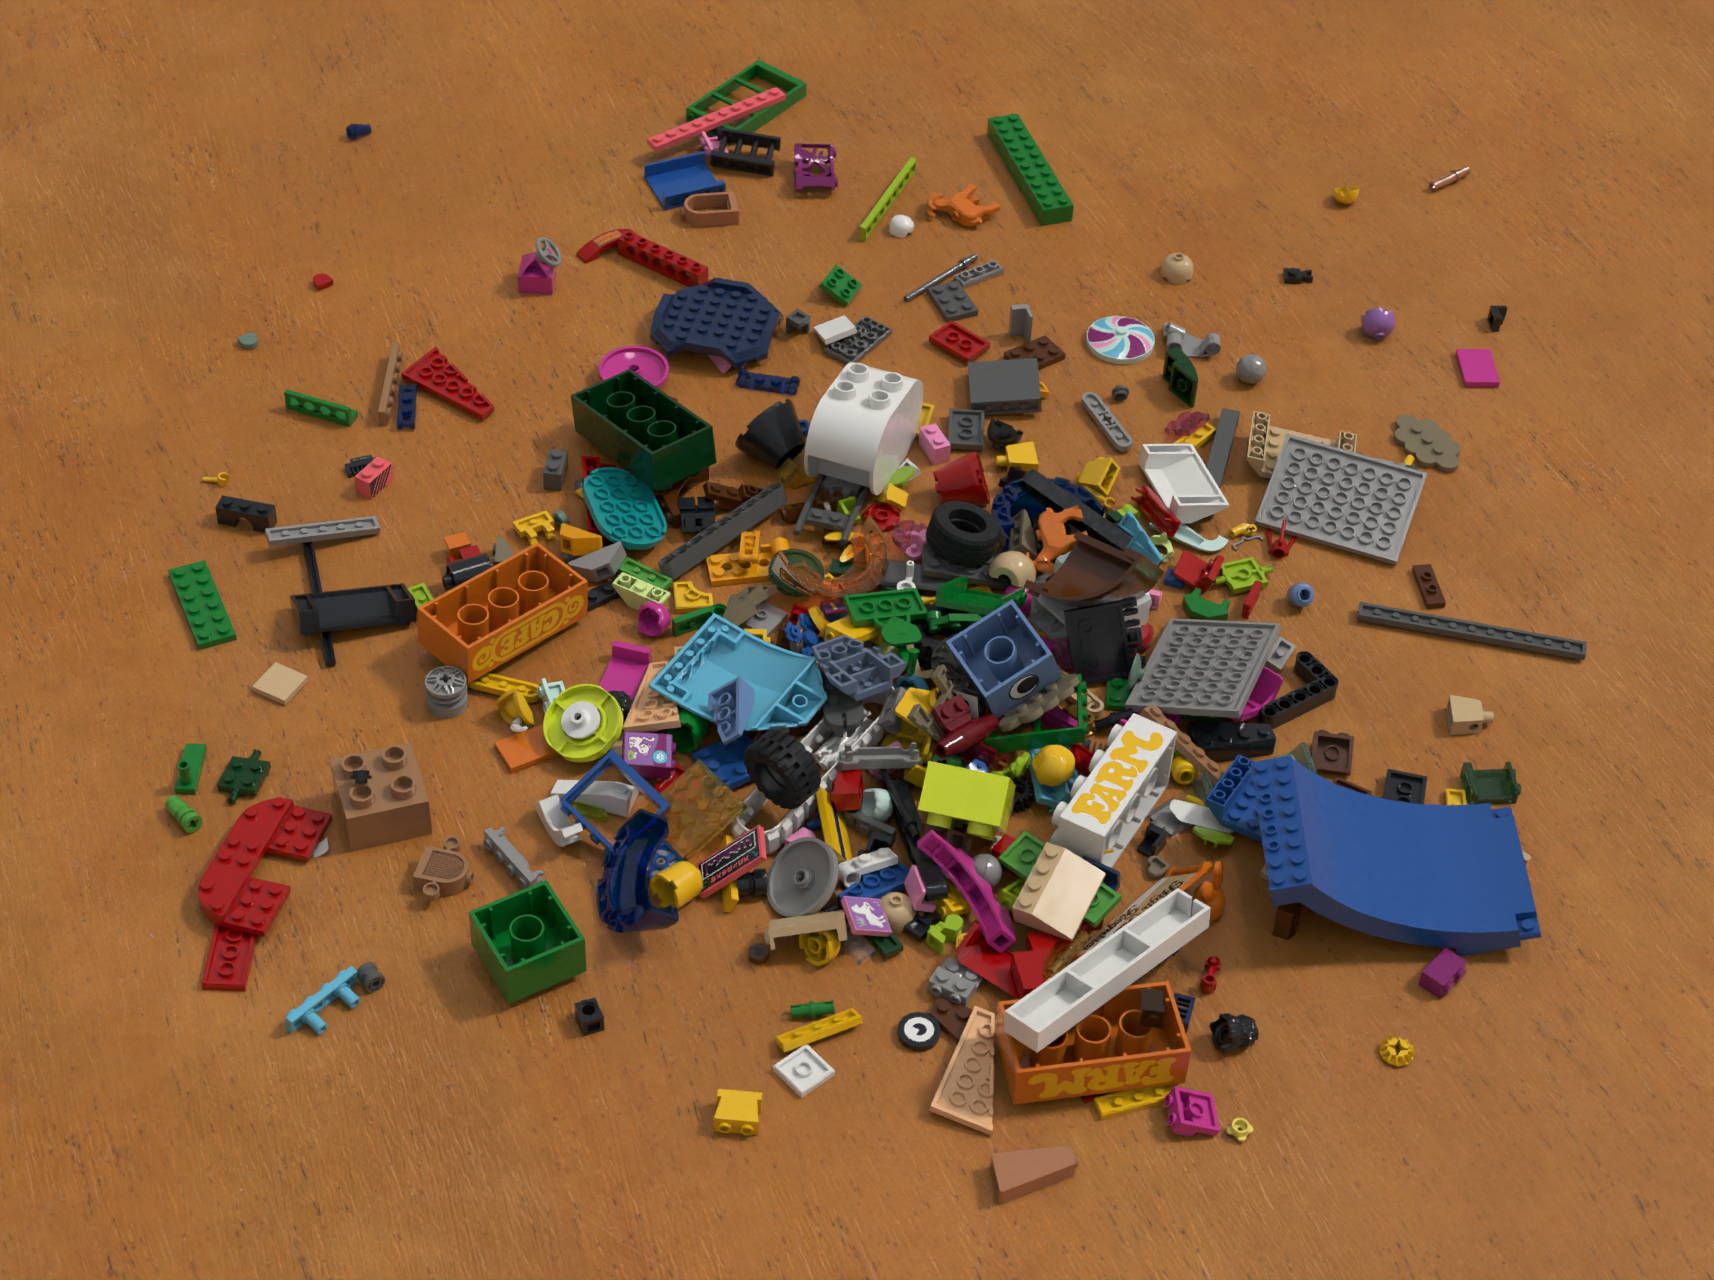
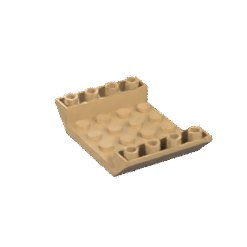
M1257 411L1252 413L1246 459L1260 477L1271 479L1287 434L1356 453L1357 434L1340 431L1337 440L1334 441L1269 426L1270 414Z

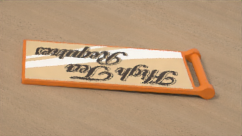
M1206 861L1200 865L1181 868H1167L1163 878L1068 956L1069 960H1077L1175 889L1178 888L1184 891L1203 874H1210L1213 871L1211 862Z

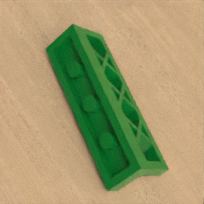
M287 389L284 392L286 409L348 427L358 417V411L350 407Z

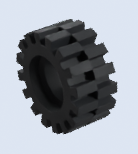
M1009 775L1008 777L1016 785L1015 792L1022 794L1013 797V809L1015 813H1019V809L1023 812L1026 808L1030 807V804L1032 805L1033 784H1030L1029 779L1025 781L1023 776L1020 779L1012 778V775Z

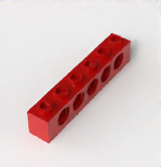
M628 230L617 238L618 255L688 287L708 282V267Z

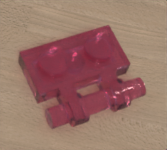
M1189 411L1182 413L1178 416L1177 420H1172L1168 423L1165 432L1167 434L1174 432L1175 436H1189L1210 420L1209 414L1200 412L1191 414Z

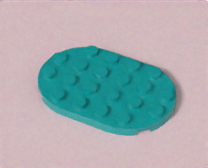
M602 467L591 471L590 475L584 480L582 495L600 534L613 543L621 541L623 547L628 550L650 549L658 545L666 533L667 523L650 486L641 479L629 475L630 471L624 469Z

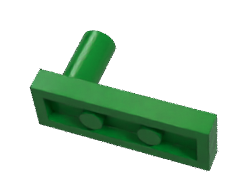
M186 743L182 760L177 764L178 776L174 788L175 794L196 795L207 752L206 744Z

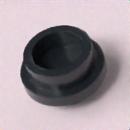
M354 770L351 779H355V783H368V779H372V775H370V770Z

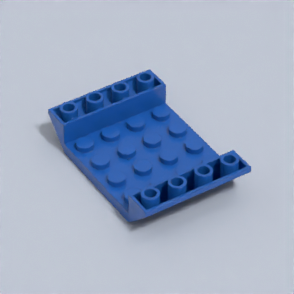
M1238 754L1209 793L1205 803L1220 825L1262 843L1250 764L1255 761Z

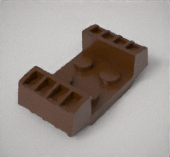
M1300 902L1278 906L1273 936L1289 940L1296 934L1303 907L1300 905Z

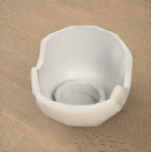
M896 215L890 220L888 231L895 237L905 238L909 232L912 234L914 222L906 215Z

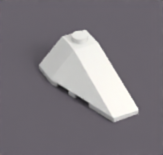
M557 780L550 796L558 794L559 799H561L580 780ZM594 781L573 803L627 817L640 791L634 785L623 782Z

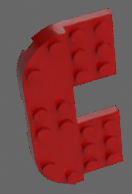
M282 797L261 801L248 807L235 822L199 882V901L206 918L224 928L265 937L291 890L290 886L251 877L265 853L308 862L333 820L332 814L295 806L293 799Z

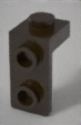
M1142 988L1140 1026L1162 1028L1165 1014V1005H1163L1164 992L1162 990Z

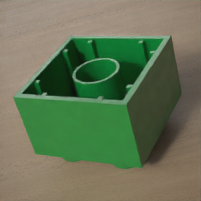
M547 880L469 911L471 944L508 1004L587 971L585 938Z

